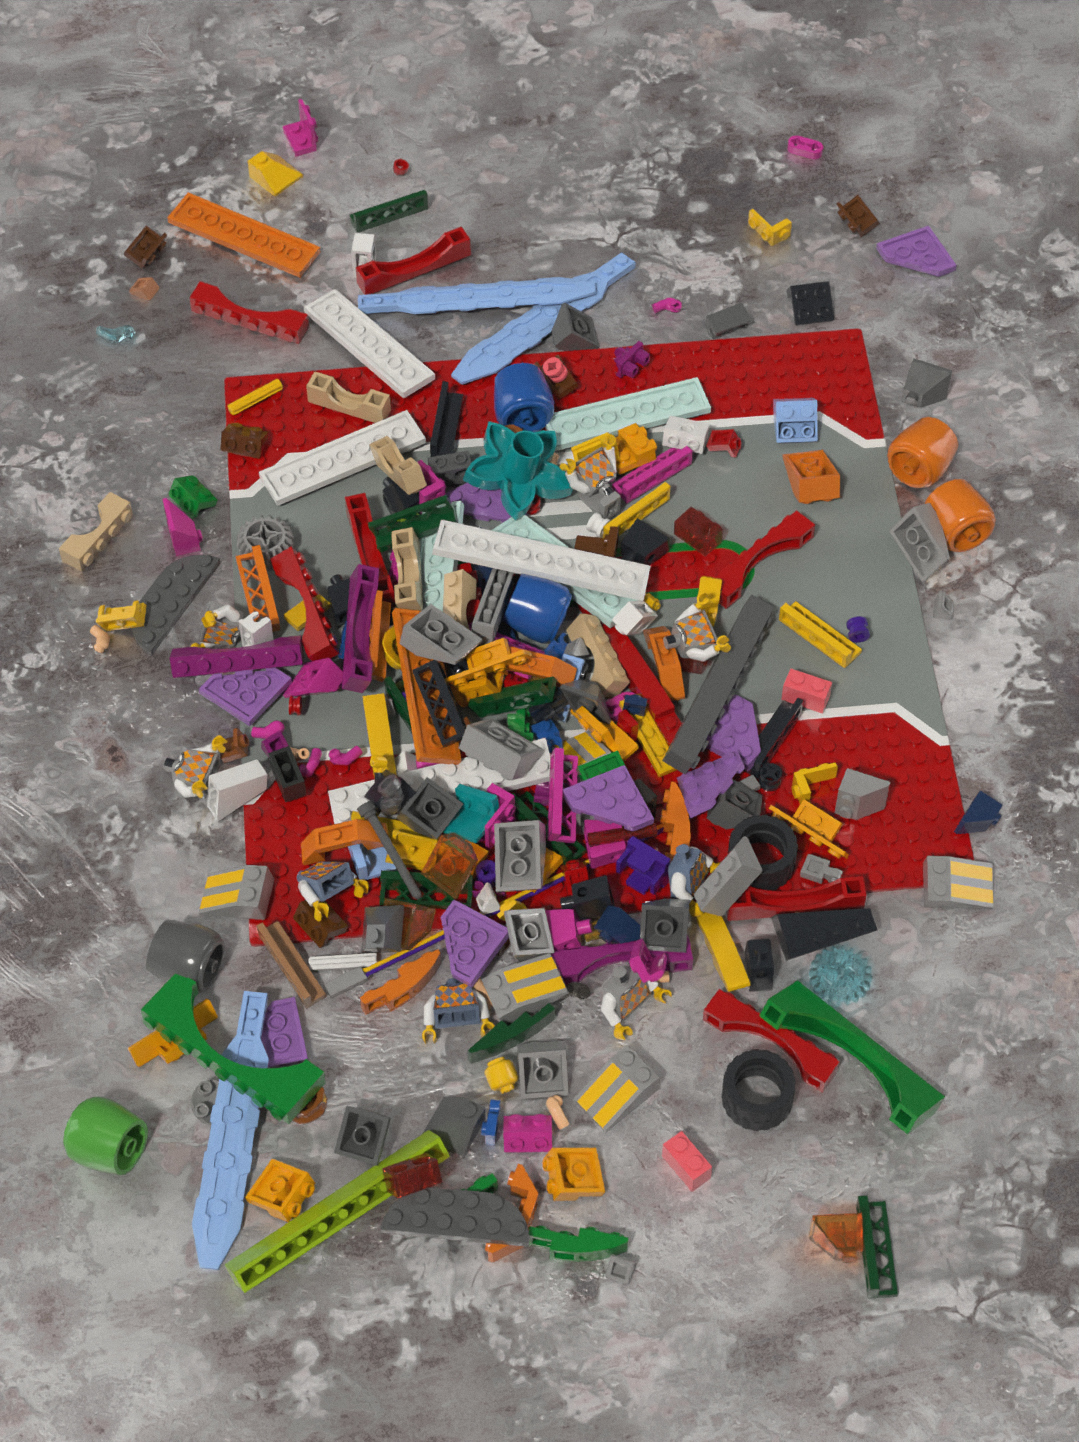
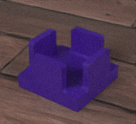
M632 836L627 842L626 850L616 862V872L621 874L626 866L632 868L634 871L626 880V885L643 895L650 888V893L655 895L660 887L664 888L669 882L668 868L671 859Z

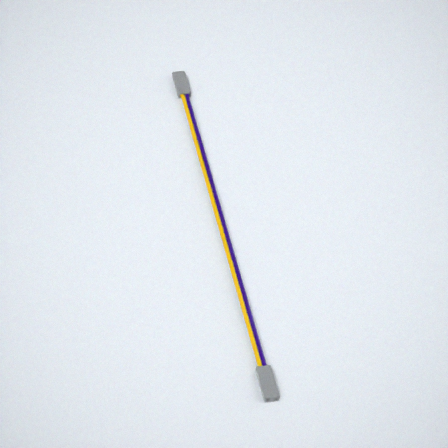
M753 775L739 781V783L753 791L760 789V784ZM664 823L637 835V839L644 842L663 833ZM588 859L583 862L587 869L590 868ZM561 872L547 879L543 883L542 889L537 890L535 893L525 890L500 902V907L508 900L522 902L564 881L563 873ZM500 910L485 914L484 916L489 918L499 913ZM444 930L366 968L359 966L325 983L324 988L331 999L367 982V978L370 975L444 940Z

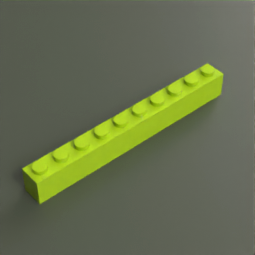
M430 1130L426 1131L379 1162L378 1166L375 1165L224 1264L235 1285L246 1293L449 1158L450 1156L441 1138Z

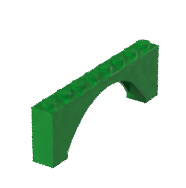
M175 973L141 1009L143 1024L150 1030H157L165 1041L178 1045V1048L185 1055L195 1057L203 1068L207 1069L209 1067L220 1080L224 1082L227 1080L233 1084L237 1092L242 1095L247 1094L258 1107L268 1109L278 1121L283 1120L290 1124L326 1083L325 1072L307 1059L300 1064L288 1067L256 1068L241 1065L223 1057L204 1040L195 1023L194 998L198 995L196 982L191 978Z
M798 980L770 997L759 1015L776 1030L780 1028L815 1035L841 1047L857 1058L875 1076L885 1091L891 1108L889 1120L906 1134L911 1133L933 1116L945 1098L943 1094Z

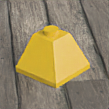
M261 151L247 161L249 177L274 197L303 178L301 172L276 154Z

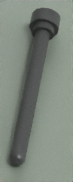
M370 800L357 808L361 818L364 817L365 820H369L413 898L420 899L422 894L376 816L378 813L373 800Z

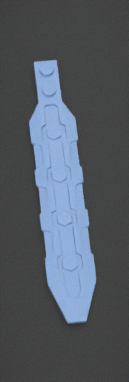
M621 252L594 272L574 277L573 279L595 282L596 294L570 301L566 304L579 311L590 308L603 299L608 286L635 268V261ZM562 304L533 305L531 310L519 318L513 319L489 339H484L468 350L451 374V377L462 385L497 373L510 364L515 357L528 348L534 347L541 342V339L551 333Z
M563 277L538 278L537 280L515 282L509 280L486 284L467 283L444 287L424 286L413 287L397 293L358 295V309L364 314L396 311L411 314H427L437 311H469L477 308L491 307L511 308L534 304L554 305L594 295L596 290L595 282Z
M244 991L237 1034L223 1051V1057L249 1067L268 1068L269 1058L261 1041L268 1001L267 993ZM220 1079L215 1105L212 1106L211 1130L207 1151L204 1152L199 1197L196 1198L192 1220L199 1267L211 1270H219L241 1230L245 1206L243 1200L247 1176L251 1170L253 1158L251 1152L255 1128L258 1127L260 1116L259 1107L252 1101L251 1097L247 1094H240L234 1089L233 1084L227 1080L224 1082Z

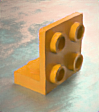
M490 672L483 679L469 681L466 685L455 687V685L450 687L457 703L461 707H467L469 700L472 698L501 692L504 674Z

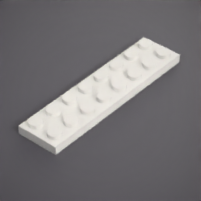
M336 289L304 307L305 314H308L313 321L402 398L407 397L435 380L434 372Z
M406 410L259 472V477L278 506L376 465L369 444L385 436H388L395 442L401 454L425 444L426 438Z

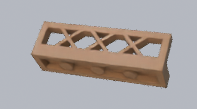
M277 921L267 928L263 923L258 924L256 927L260 939L305 1008L307 1009L326 998V993L280 923Z

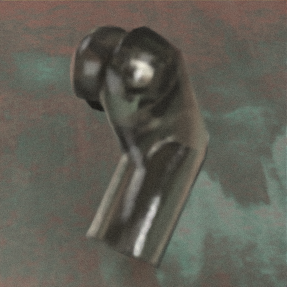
M571 982L566 985L569 993L558 1000L561 1002L570 996L586 999L590 996L591 990L585 984Z

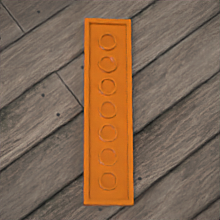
M189 192L167 217L168 223L299 278H301L320 254V247Z
M395 608L392 612L417 762L459 765L462 761L459 743L457 741L446 747L442 746L412 671L433 659L416 656L400 644L403 626L421 611ZM438 661L446 675L444 662ZM431 669L419 674L421 680L429 683L432 677ZM432 688L428 695L429 699L437 701L440 691ZM439 707L436 717L444 720L448 712L447 709ZM447 725L443 734L445 739L457 733L455 728Z

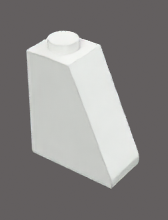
M256 759L209 775L207 806L217 821L223 819L265 791L267 779H269L267 769L262 767Z

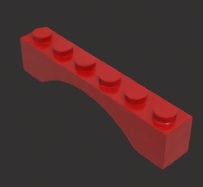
M461 226L445 232L431 246L409 258L393 262L373 260L357 266V284L364 295H369L471 255L470 238Z
M199 281L189 297L191 311L197 314H203L216 320H222L252 331H258L271 337L274 336L286 340L287 342L300 344L309 329L308 314L292 309L273 312L246 309L228 300L217 286Z
M361 493L345 497L346 513L362 565L379 568L377 590L383 591L382 601L390 602L391 608L396 607L390 576L386 570L382 555L377 549L376 538L368 527V523L372 521V516L366 494Z
M796 510L791 515H787L778 526L772 527L762 539H757L750 549L741 552L734 562H729L718 575H713L712 578L722 579L719 604L727 609L741 597L745 578L757 563L778 552L800 549L814 537L815 524Z
M291 546L270 558L276 576L286 585L297 589L303 598L306 608V623L301 641L307 657L311 661L325 658L331 659L339 654L336 646L339 644L338 640L330 631L332 625L329 619L324 616L325 607L317 598L319 592L315 585L311 583L313 577L308 568H305L304 563H306V559L300 551L297 552Z
M863 876L839 878L818 887L796 891H768L749 886L726 911L727 920L771 918L777 914L864 909L867 897Z
M718 989L704 1009L703 1021L721 1032H745L773 1042L792 1059L799 1070L802 1081L822 1093L825 1091L839 1068L840 1061L833 1054L823 1052L813 1042L798 1037L793 1030L781 1028L776 1030L759 1016L760 1013L753 1006L740 1002L730 992Z

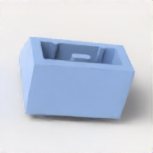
M815 398L773 399L776 443L818 441L817 400Z

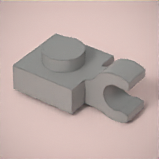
M808 854L801 869L800 877L821 884L826 879L830 883L842 878L843 871L829 867V860Z

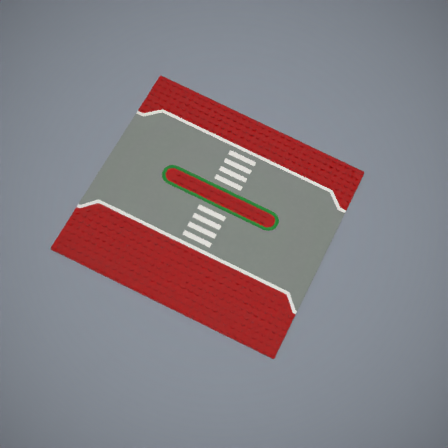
M861 329L643 345V350L650 354V361L645 366L636 363L635 365L639 366L633 378L624 375L622 378L616 376L618 367L614 361L616 358L614 352L618 347L522 354L515 357L507 366L517 363L535 365L534 363L537 361L543 366L546 360L556 355L562 358L579 386L560 400L553 394L554 412L698 377L711 406V413L687 419L710 424L708 440L712 430L734 429L741 439V448L735 458L730 456L728 450L709 451L707 446H705L702 454L692 452L691 465L629 503L620 498V512L609 518V520H613L664 482L671 486L670 500L642 519L643 522L670 538L669 551L649 565L650 571L645 593H650L654 598L658 599L661 607L659 610L654 611L658 616L646 629L665 626L671 632L675 620L693 603H697L701 577L718 575L729 562H734L741 552L750 549L757 539H762L772 527L778 526L787 515H791L797 510L815 524L814 537L800 549L778 552L757 563L745 578L741 597L727 609L719 604L717 619L714 627L712 626L717 639L723 635L728 636L742 607L751 595L774 607L770 614L773 617L770 624L762 630L765 632L763 638L754 645L757 647V650L751 659L748 657L747 662H749V665L745 672L739 674L741 678L740 683L736 689L732 688L731 690L733 696L736 694L753 704L758 736L779 705L784 701L781 700L783 685L790 669L832 682L830 698L823 714L802 707L800 718L769 762L778 765L782 770L779 788L775 791H765L760 787L755 792L762 795L760 815L772 817L774 812L769 809L770 805L792 818L800 806L798 798L795 799L792 793L794 772L804 768H815L824 763H836L838 769L835 778L808 784L811 791L810 803L843 824L831 843L848 853L849 856L845 858L841 855L838 859L827 852L829 847L822 843L819 847L809 840L811 836L806 832H803L801 835L793 830L798 844L794 872L784 886L770 891L804 890L829 883L826 879L821 884L800 877L801 869L808 854L829 860V867L843 871L842 878L863 876L866 893L924 888L923 862L927 856H950L974 860L969 833L956 834L954 832L964 815L912 566L889 532L902 518L892 471L888 463L887 447ZM462 359L422 362L435 373V380L405 398H402L368 367L225 378L226 427L231 423H240L244 427H259L263 431H268V440L262 445L260 458L228 453L234 608L243 612V619L249 616L250 613L235 556L240 555L239 548H237V535L240 533L241 526H245L246 521L252 522L253 517L260 519L261 515L264 518H268L271 515L272 519L279 517L280 522L285 520L294 536L293 548L297 552L300 551L306 559L304 565L313 577L311 583L315 585L319 594L328 601L327 588L332 585L330 582L331 577L340 574L346 580L350 578L357 565L361 564L346 513L345 497L365 493L372 521L391 515L384 504L382 490L385 488L383 481L388 475L377 465L368 467L278 506L260 479L259 472L374 424V422L308 402L306 386L314 372L334 377L339 386L353 394L364 395L371 389L389 394L391 411L387 418L407 410L426 438L425 444L402 453V457L405 460L412 457L416 462L422 460L426 465H428L427 458L431 457L430 442L442 381L449 382V393L463 394V404L453 453L468 451L471 463L478 457L487 455L484 450L483 439L488 422L498 423L494 411V384L498 372L461 385L451 377V374ZM275 379H279L282 383V390L235 415L229 412L228 404ZM815 398L817 400L818 441L776 443L773 399ZM666 424L645 429L647 438L649 440L654 439L657 445L656 457L672 448L662 445ZM571 447L555 451L559 455L556 463L558 467L561 463L568 465L566 459L574 460ZM823 450L840 474V498H835L831 501H813L809 504L799 503L792 491L783 461V454ZM637 468L632 469V470H630V471H628V472H625V473H623V474H620V475H619L618 472H617V473H616V478L614 479V481H613L611 484H609L610 487L612 488V484H613L614 482H616V481H618L619 479L623 478L624 476H626L627 474H629V473H631L632 471L636 470ZM464 484L448 486L445 489V493ZM573 489L570 496L561 499L540 497V511L533 515L527 514V517L572 549L575 548L578 535L597 537L595 532L586 530L587 523L594 512L578 498L579 491ZM463 514L462 524L493 530L501 524V521L472 519V516ZM387 526L377 527V529L380 530L386 528ZM629 529L619 536L617 559L623 557L621 554V542ZM393 548L381 552L388 574L391 568L392 561H390V555ZM458 560V564L468 563ZM241 561L242 567L248 571H251L254 567L250 561ZM265 564L280 621V631L273 632V638L299 635L302 637L305 627L297 631L284 619L286 612L303 601L300 592L294 587L286 585L276 576L272 564L270 568ZM521 574L517 575L509 600ZM252 577L247 583V587L255 591L260 585L259 581ZM257 596L252 602V606L259 610L265 604L264 600ZM572 599L566 611L564 622L554 638L555 641L562 633H565L564 642H571L566 629L580 613L582 614ZM796 601L847 639H849V630H847L846 622L852 617H865L868 621L867 629H869L870 637L864 642L854 643L862 649V652L846 668H843L779 621L780 607L785 603L791 606ZM331 608L324 612V616L329 619L332 625L330 631L338 640L339 644L336 646L339 651L342 630L345 624L337 626ZM261 616L257 622L261 621L264 617ZM513 629L516 640L544 651L551 643L542 644ZM643 632L641 634L627 635L659 681V673L652 649H648ZM238 636L236 640V648L243 647L241 636ZM303 646L304 659L302 665L275 668L291 677L293 681L304 663L312 661L307 657ZM675 647L681 665L685 699L671 702L675 706L674 712L681 723L717 655L701 662L690 658H682L677 647ZM587 648L589 655L582 659L585 660L584 664H588L585 681L589 682L594 672L595 661L592 651ZM338 655L332 657L331 660L343 671L344 659L339 658ZM389 664L386 665V677L390 676L394 683L403 680L402 670H396ZM266 668L253 670V672L266 670ZM504 674V676H503V682H502V687H501V688H503L504 679H505V677L507 676V675H505V674ZM532 676V680H531V681H535V680H539V679H543V678H539V677ZM371 679V683L363 693L345 690L341 686L336 692L302 696L301 716H298L297 713L289 715V698L283 696L286 691L285 689L251 726L240 721V731L246 734L249 739L248 756L241 758V763L244 764L257 759L262 767L267 769L269 774L266 790L243 805L246 865L268 866L274 878L265 920L249 919V941L253 947L265 946L258 935L256 926L263 923L267 928L277 921L292 943L314 942L293 918L300 902L305 900L298 889L297 874L301 870H306L316 864H302L301 843L314 829L334 825L328 791L375 780L373 767L370 765L371 753L362 696L384 693L385 698H387L384 681ZM626 686L621 693L630 691L628 686ZM458 704L462 717H467L471 724L491 718L508 728L507 714H516V710L480 718L468 706L461 707ZM394 707L395 717L388 718L394 759L404 750L416 756L413 735ZM570 711L566 723L556 722L554 719H551L559 730L562 742L586 732ZM530 714V717H525V723H529V733H531L530 726L536 724ZM276 720L284 724L285 729L282 734L290 747L296 749L306 748L309 751V757L314 748L322 751L319 765L313 775L309 778L302 776L305 782L306 796L286 803L272 772L269 757L261 749V742L265 739L253 738L251 735L253 727L264 728ZM637 739L635 742L639 748L623 762L633 780L636 777L639 778L649 788L642 795V798L654 818L653 824L636 830L637 835L661 824L662 809L666 810L667 803L663 802L665 789L670 788L671 782H676L679 787L677 778L683 773L676 770L658 777ZM356 745L363 752L361 756L349 765H335L330 761L328 755L330 750L335 748L340 750V753H347ZM705 748L703 753L699 752L697 755L700 757V760L694 769L690 767L688 771L700 768L703 764L713 762L721 758V756ZM460 750L461 758L468 757L464 751ZM309 757L296 762L298 767L302 764L307 765ZM847 768L890 782L885 809L858 820L843 818L835 813L838 790ZM742 771L741 773H736L732 779L739 782L751 775ZM536 785L507 792L514 793L519 797L528 791L534 797ZM528 800L524 801L523 803L532 810L533 805ZM562 808V814L566 817L571 812V809ZM706 811L689 819V847L698 848L711 857L714 863H719L728 855L730 835L735 828L724 829L719 825H714L710 820L706 819ZM537 816L545 825H547V819L545 817ZM785 820L784 822H786L787 825L791 827L792 823ZM563 822L561 825L570 833V829ZM622 826L623 833L635 832L624 829V826ZM663 832L643 842L648 846L658 848L663 855L665 852L669 853L670 845H666L668 832ZM445 833L440 834L439 841L446 835ZM576 835V840L586 849V853L577 860L584 862L588 860L584 835ZM485 840L478 843L477 845L488 851V856L485 860L495 862V845L488 850L485 848ZM763 842L751 844L759 864H772L783 857L782 853L771 844ZM567 846L573 854L578 851L574 846ZM348 847L325 852V861L322 862H349L350 870L357 875ZM435 857L430 872L406 867L409 872L460 874L435 859ZM616 862L587 869L589 880L607 875L615 907L621 908L627 914L642 913V903H645V901L674 899L671 898L669 882L664 888L660 887L655 895L650 893V888L643 895L626 885V880L634 871L626 866L621 874L616 872ZM560 866L552 873V875L549 878L561 873ZM708 868V871H709V872H708L706 878L711 874V873H710V868ZM380 876L366 880L369 884L367 894L363 893L361 898L354 895L355 886L352 884L326 900L348 925L345 933L328 938V940L362 937L365 907H380ZM565 881L521 903L528 909L562 910L560 897L567 896ZM473 886V891H479V890H480V889H475L474 886ZM386 890L385 899H395L400 894L396 890ZM522 891L505 892L504 896H497L498 902L500 903ZM436 892L430 896L433 901H441L445 898L442 893ZM411 893L407 895L411 900H418L414 899ZM457 894L453 899L460 903H467V894ZM472 894L471 909L479 913L478 903ZM404 907L402 934L444 930L441 916L446 909ZM497 914L489 917L501 925H506V921L500 919Z

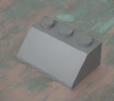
M491 718L467 725L459 749L464 751L466 756L479 760L486 768L496 770L501 773L504 779L511 781L524 777L544 751V749Z
M743 836L694 893L702 912L723 916L763 871L747 837Z

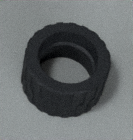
M754 815L750 818H745L731 832L728 853L743 836L748 838L750 844L763 842L775 846L782 853L783 857L772 864H760L763 871L750 886L768 891L776 890L784 886L794 872L798 851L797 837L793 833L792 828L777 817Z
M753 1049L752 1051L742 1052L739 1056L734 1057L724 1073L721 1095L722 1105L728 1117L734 1123L742 1126V1128L752 1129L753 1131L770 1130L772 1127H777L787 1118L792 1109L796 1088V1080L792 1068L780 1055L768 1050ZM762 1076L773 1081L780 1089L781 1095L775 1101L768 1104H753L739 1095L736 1085L747 1077Z

